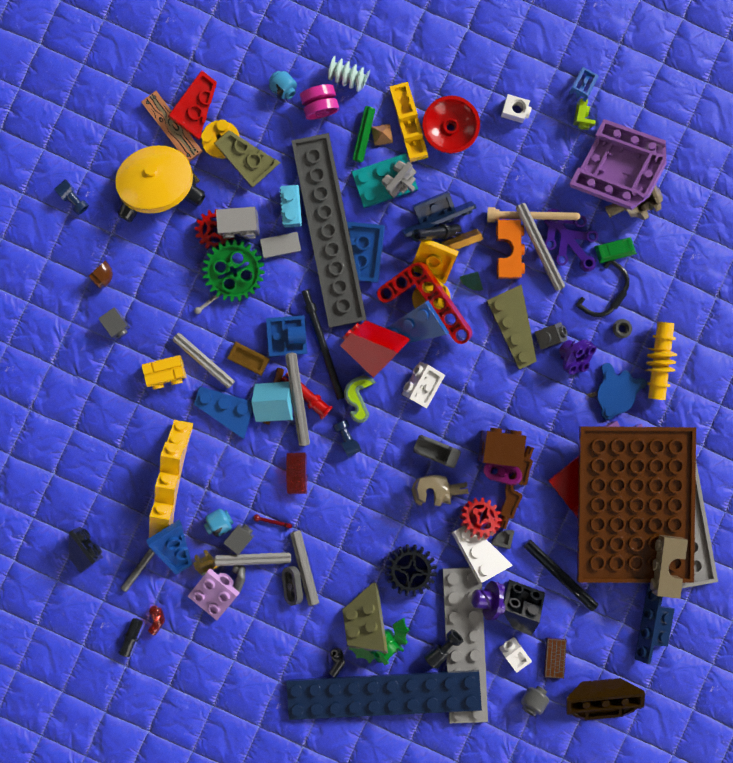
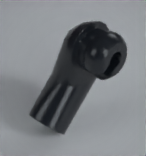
M334 648L330 652L333 666L328 673L335 678L345 665L344 654L339 648Z

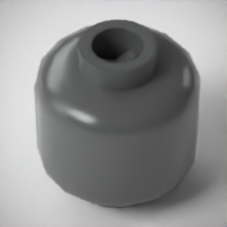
M539 686L536 688L529 687L521 699L522 709L534 717L541 715L549 703V698L546 696L547 691Z

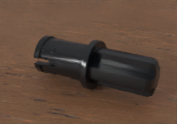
M133 618L127 633L123 635L124 641L118 653L124 657H130L134 644L138 641L137 637L143 621Z

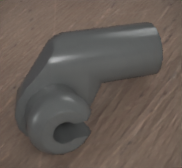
M234 565L232 572L236 573L237 577L232 587L241 592L245 583V566Z

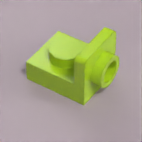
M580 98L576 105L573 125L578 126L582 130H589V128L595 125L596 121L586 119L589 115L590 106H587L588 99L584 102L583 98Z

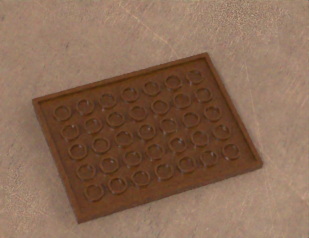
M579 426L577 582L650 583L651 579L654 578L653 560L656 559L657 555L655 542L659 539V535L682 537L688 540L686 559L673 560L669 565L670 575L682 578V583H694L696 427Z

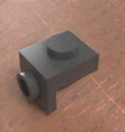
M561 322L535 331L541 350L567 340V330Z

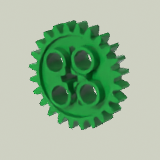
M226 239V245L224 246L221 242H218L219 248L217 249L212 246L214 253L207 252V256L210 259H204L203 261L208 265L202 267L203 271H207L203 278H209L205 285H212L210 292L217 290L216 297L223 294V300L230 296L231 302H233L234 297L237 296L238 300L241 301V295L248 299V292L255 294L253 288H260L257 281H263V278L259 275L265 274V271L259 268L263 267L264 263L258 262L262 256H255L257 249L251 251V244L245 247L244 240L237 244L236 239H234L233 244H230L228 239ZM235 253H240L243 255V259L240 262H235L232 256ZM217 262H224L226 268L222 271L215 268ZM245 262H249V265L237 269V274L231 272L221 279L218 278L219 275L228 273L231 266L238 268ZM244 270L251 271L252 276L249 279L242 278L241 273ZM232 279L235 284L233 287H226L224 281Z

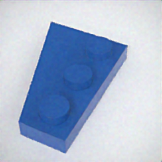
M180 519L146 540L148 546L176 575L192 565Z

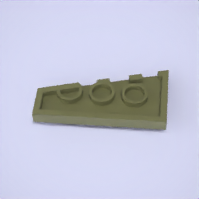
M522 284L487 300L486 302L518 370L537 362Z

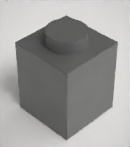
M112 308L98 318L112 338H122L128 333L127 330L131 328L117 308Z
M239 524L225 540L224 544L239 555L255 535L252 534L253 530L248 525Z

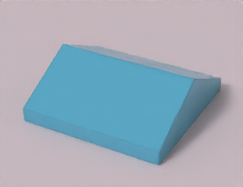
M289 382L255 384L251 403L256 422L293 420L292 396Z

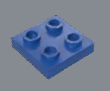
M304 315L266 318L269 357L285 356L287 353L292 352L297 355L307 354Z

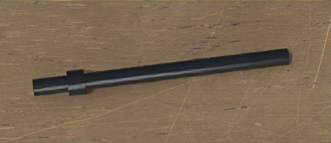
M309 289L303 290L301 292L306 304L304 307L306 313L310 316L337 400L342 399L344 395L316 313V304L312 301Z

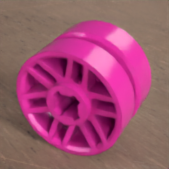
M318 85L300 93L302 105L305 106L306 119H320L333 115L340 110L338 101L335 99L336 93L333 85Z

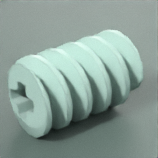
M334 56L328 69V80H332L335 77V83H339L342 80L343 86L349 83L350 89L356 86V91L360 92L367 82L370 70L364 74V67L357 71L356 64L350 68L349 61L343 65V59L341 58L338 62H335L336 56Z

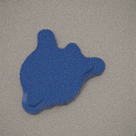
M604 363L601 366L603 379L598 386L597 398L602 417L612 419L615 415L624 413L632 407L637 393L646 387L647 382L643 378H632L627 370L622 371L620 375H616L613 366L610 363Z

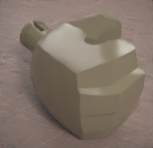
M655 185L650 197L633 210L614 203L605 206L609 218L626 211L630 217H637L644 221L649 218L648 210L657 212L662 209L663 195L657 185Z
M429 475L418 478L413 483L411 489L414 501L418 506L426 503V491L428 489H432L434 492V506H441L442 503L451 505L450 498L452 496L469 494L467 482L450 485L447 477L441 475Z

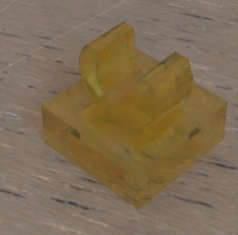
M204 550L205 557L201 559L196 554V561L193 563L195 569L202 576L209 569L214 570L219 567L215 566V559L207 550Z

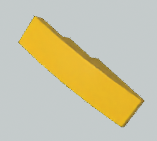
M408 82L390 86L392 100L410 163L428 158L422 129L418 120V113Z

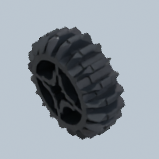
M406 544L405 551L399 546L400 553L397 554L393 550L392 554L395 558H387L388 561L392 562V564H385V568L391 569V571H386L385 575L392 576L387 579V582H395L392 585V589H396L399 586V594L402 593L403 589L405 590V596L409 595V591H412L413 596H416L415 590L418 589L420 594H423V586L427 590L430 589L427 582L434 584V580L430 576H437L436 572L431 571L436 569L437 566L435 564L430 565L435 559L434 557L427 559L430 552L427 551L425 554H422L424 551L422 546L419 551H416V544L413 545V550H410L409 544ZM410 555L407 564L396 565L402 557ZM416 556L424 560L427 570L416 566ZM411 564H413V568L417 571L412 572L409 579L408 571H405V569H409ZM395 571L406 575V584L397 579ZM416 576H425L418 584L411 585Z

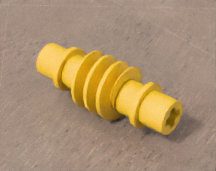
M657 322L656 335H652V338H655L654 348L648 349L654 351V353L647 354V357L653 359V361L646 362L652 368L645 370L651 371L650 382H647V385H650L648 394L650 399L666 400L667 387H670V384H667L668 372L675 371L669 365L676 364V361L670 359V357L677 356V353L671 351L672 340H676V337H673L674 323Z

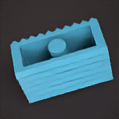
M281 186L279 189L282 224L285 228L301 227L299 186Z

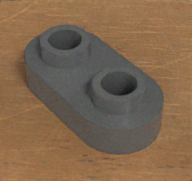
M295 566L286 567L282 571L284 597L286 602L293 606L300 604L303 600L301 575Z

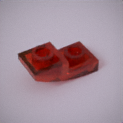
M306 452L287 453V494H307Z

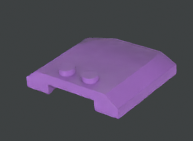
M603 119L595 134L596 140L581 168H577L569 184L571 188L633 210L650 197L667 164L666 140Z

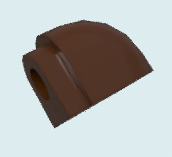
M104 261L88 278L101 289L111 282L113 272L107 261Z

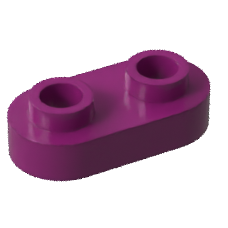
M486 463L484 466L485 476L492 481L514 486L522 480V472L518 467ZM493 469H498L496 474H492ZM512 473L516 474L514 479H510Z

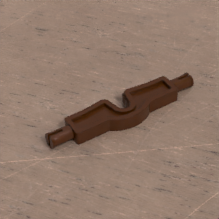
M527 446L524 452L523 468L518 467L522 472V480L519 485L523 486L528 482L533 460L530 458L534 448ZM513 473L510 476V479H514L516 477V474ZM505 484L504 488L506 497L501 508L502 522L499 524L500 528L506 529L509 519L514 518L516 509L522 499V494L514 491L513 486Z

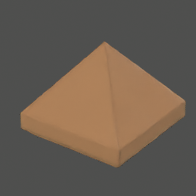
M390 124L371 127L374 146L393 143Z

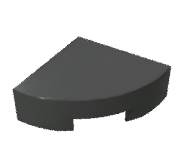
M514 530L499 532L493 538L491 544L510 549Z

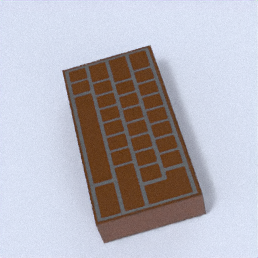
M546 639L544 677L564 679L566 639Z

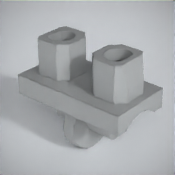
M398 161L393 168L398 173L395 178L386 175L381 181L393 198L400 192L404 194L407 189L411 192L415 190L412 184L416 180L413 177L417 173L410 162Z

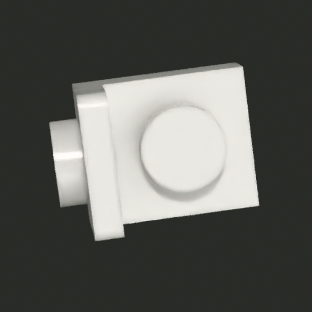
M515 637L499 647L516 673L532 662Z

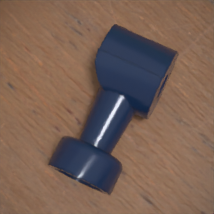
M66 179L54 188L64 201L68 200L74 205L73 211L77 215L82 214L88 209V203L85 200H79L74 193V187Z
M347 419L333 426L336 432L341 433L344 441L341 444L348 458L362 451L359 443L352 438L347 430L349 427Z

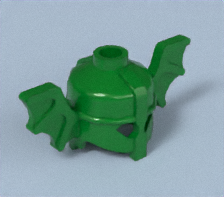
M405 618L393 624L394 633L391 629H385L388 653L384 654L374 650L367 651L363 648L349 647V650L355 653L357 659L364 658L368 663L375 659L384 665L389 664L388 659L394 653L398 652V650L404 651L401 644L406 645L408 643L406 634L409 632V628L405 625Z

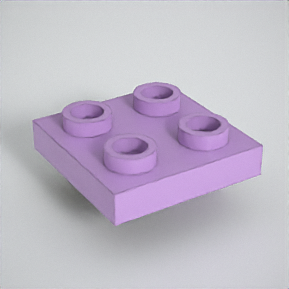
M209 569L187 597L214 619L218 620L240 592L232 587L233 580L229 575L225 573L218 575L212 569Z

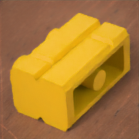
M180 355L142 364L146 386L152 387L153 390L164 388V384L171 382V385L183 383L182 379L187 378Z

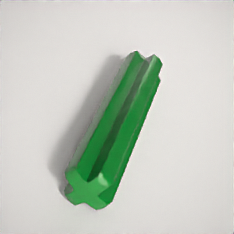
M370 106L364 107L352 158L353 161L359 163L364 161L375 109Z

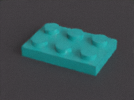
M406 153L352 171L364 208L394 199L381 181L386 175L395 178L398 173L394 171V165L398 161L409 162ZM414 181L412 185L415 187V190L413 192L418 190L416 181ZM407 189V191L404 194L400 192L395 198L412 192Z

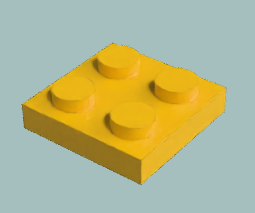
M423 240L419 245L413 263H425L435 278L445 284L459 251L432 240ZM416 266L414 272L422 274V269Z

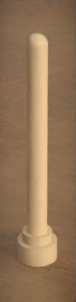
M488 207V223H495L499 219H521L517 211H499L496 207ZM530 212L535 220L580 219V214L577 212Z

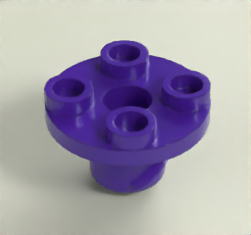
M575 340L565 341L559 350L560 358L564 360V371L570 375L577 374L580 371H587L590 366L589 362L596 352V346L589 340H581L575 343Z
M491 581L484 590L476 589L471 596L472 606L483 609L482 613L485 619L496 620L499 615H503L505 612V604L503 603L505 586L499 582Z

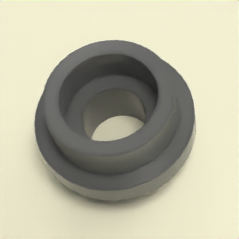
M620 319L613 324L612 330L616 337L626 338L631 334L632 326L629 321ZM620 325L625 327L624 332L619 331Z

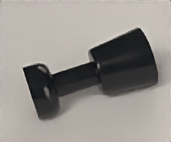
M451 629L447 633L448 640L442 646L438 644L424 655L425 660L430 666L438 669L447 658V651L453 645L460 646L464 642L462 636L457 631Z

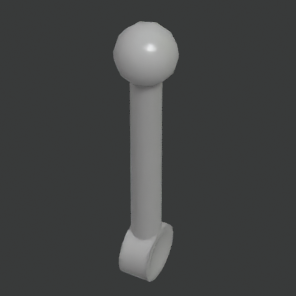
M216 295L200 307H196L194 312L200 314L206 306L218 297Z

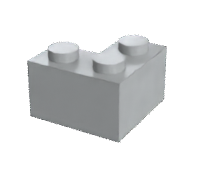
M255 207L216 210L218 234L223 236V238H234L236 234H239L244 239H255L257 235H260L258 212Z

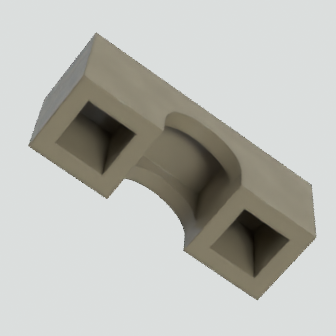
M659 535V539L656 540L655 550L657 555L656 559L653 560L654 578L650 582V589L656 596L681 598L683 579L670 575L669 565L675 559H686L687 539Z

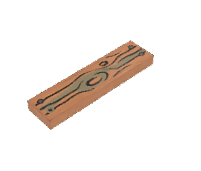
M157 91L141 101L177 150L184 154L189 162L203 152L192 136L168 117L172 110Z

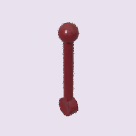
M258 514L253 516L255 522L263 521L292 528L290 523L263 518Z

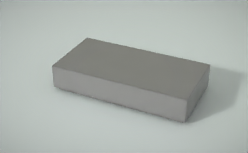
M298 232L260 239L264 259L301 251Z

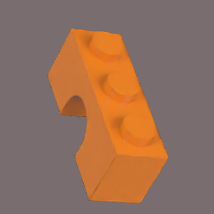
M521 219L497 220L496 242L503 241L511 247V255L509 257L496 260L497 279H520L522 274H525V263H522L525 245L521 244V236H524V225H521Z

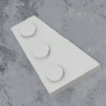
M466 526L452 532L479 584L513 566L484 537L478 540L477 535L470 537V531L465 533Z

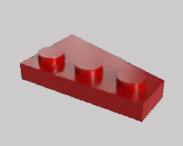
M202 70L168 115L171 120L197 140H200L217 84L214 79Z

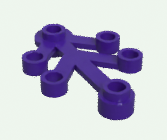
M550 209V210H548L547 212H560V211H559L558 209ZM580 215V218L584 221L583 225H579L577 220H544L548 226L547 240L545 241L548 251L556 247V241L554 240L556 229L561 234L559 252L556 257L557 265L563 266L568 262L566 252L567 245H569L581 260L579 264L581 270L584 272L592 271L596 266L595 259L587 256L575 239L594 243L598 239V233L596 231L580 232L567 230L563 225L573 224L578 228H582L587 223L586 218ZM589 234H594L595 239L590 240ZM548 241L553 243V248L547 246ZM560 256L564 257V263L559 262ZM586 260L591 261V267L586 266Z

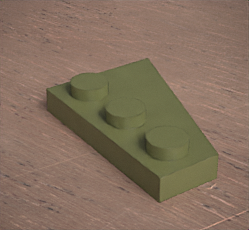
M230 130L214 142L216 147L251 188L281 163Z

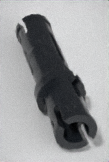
M441 224L438 227L413 230L412 238L416 242L437 238L443 240L451 236H459L460 233L456 232H461L462 230L459 224L448 226L447 224Z

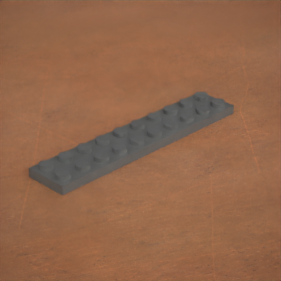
M329 133L291 140L329 328L365 321L366 315Z

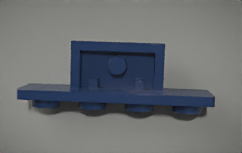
M448 191L412 205L419 223L402 229V233L405 237L412 238L413 230L437 227V224L442 222H452L455 220L454 217L472 213V210L476 209V205L470 201L454 207L450 193Z
M650 584L647 586L635 653V660L646 664H651L654 645L668 647L675 610L671 607L661 606L663 597L653 594Z

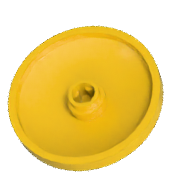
M149 146L134 152L124 160L117 171L115 185L123 203L132 210L141 213H159L171 209L186 197L192 186L193 173L188 159L180 151L168 146Z

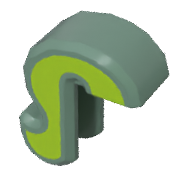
M368 376L354 378L347 384L344 390L346 401L355 407V411H351L350 415L358 423L365 422L370 415L359 392L376 383L373 378Z

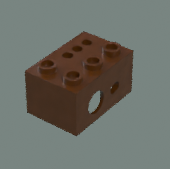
M490 427V431L481 430L478 461L523 468L526 436L521 435L522 431L505 429V433H502V429Z

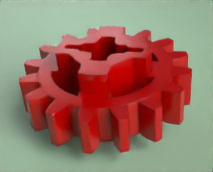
M215 209L213 214L208 210L207 216L202 213L203 220L196 221L200 226L195 227V230L199 232L195 236L196 238H202L199 243L201 245L206 243V249H209L211 246L219 247L218 242H210L213 239H219L223 245L226 244V239L228 241L235 239L223 238V236L215 232L213 233L212 228H217V221H212L211 219L216 218V210L218 209ZM206 224L207 232L203 233V229Z
M474 498L472 502L468 501L461 509L463 513L459 518L464 521L460 525L466 526L464 532L470 531V537L477 535L478 540L483 536L485 539H488L490 535L494 536L497 533L496 531L500 529L501 526L499 524L502 522V519L498 518V516L501 514V511L495 510L497 505H490L491 500L486 503L484 498H481L479 502Z

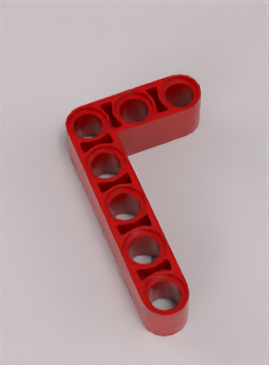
M416 262L411 264L378 289V299L382 302H389L415 285L426 301L429 300L456 343L464 344L471 339L472 329L425 263ZM416 266L422 269L421 276H417L414 273ZM400 277L406 279L407 284L405 287L399 284ZM426 282L432 283V292L426 290ZM385 288L391 291L390 298L384 295ZM437 298L444 300L443 308L437 306ZM448 314L455 316V323H450L447 320ZM459 330H464L467 333L466 339L459 337Z

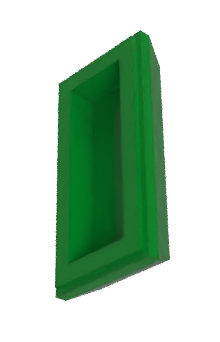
M631 237L594 246L600 264L637 254Z

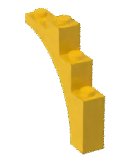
M174 420L168 440L164 444L160 455V473L155 484L154 504L149 516V538L173 523L178 487L188 443L193 430V423Z

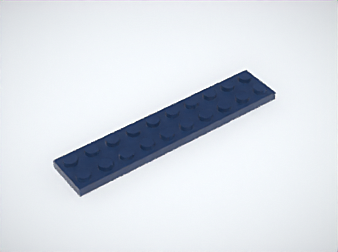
M479 670L289 679L286 681L289 720L482 711Z

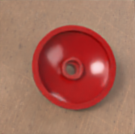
M444 96L435 100L427 108L422 123L423 133L428 143L436 150L448 154L459 153L468 149L475 142L480 130V118L475 107L466 99L458 96ZM452 125L454 129L450 131L447 129V126Z

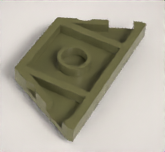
M374 582L343 609L346 640L350 648H363L367 651L374 650L386 654L388 649L378 585Z

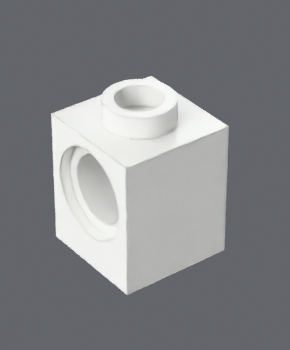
M508 94L501 117L523 123L525 118H529L532 107H529L530 100ZM519 106L522 112L515 113L512 107Z

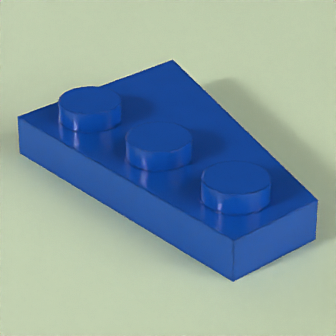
M347 222L358 280L378 283L385 226Z
M429 300L386 328L410 339L408 343L449 333Z
M199 386L194 405L245 439L253 412L251 401Z

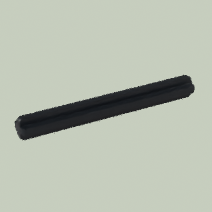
M528 540L524 544V548L590 611H594L598 607V603L532 540Z

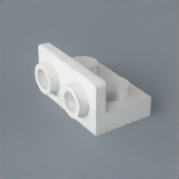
M419 362L414 367L410 380L404 385L402 395L427 408L445 375L428 364Z

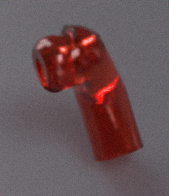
M154 605L149 609L153 623L148 632L156 636L165 622L163 610Z

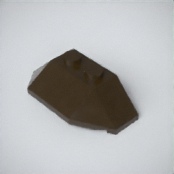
M621 678L583 681L566 698V713L582 720L623 717L637 709L644 708L645 692Z

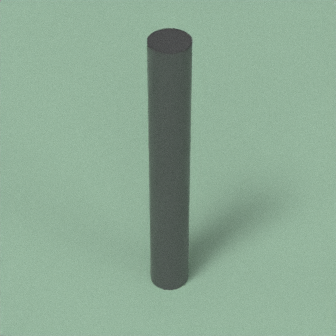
M149 548L121 586L123 591L127 592L154 556L155 552L151 548Z

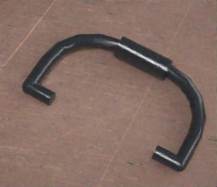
M615 260L606 262L603 267L607 269L612 264L623 273L625 278L623 290L610 305L611 307L604 312H593L582 305L585 298L581 297L576 303V307L593 317L609 315L614 309L619 307L626 297L629 288V276L622 265Z

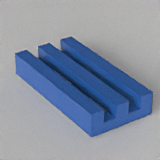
M582 67L569 93L571 95L573 92L576 93L575 97L577 98L580 96L584 97L583 101L586 102L599 75ZM583 73L587 74L581 87L577 88ZM591 76L593 80L587 92H584L583 89Z

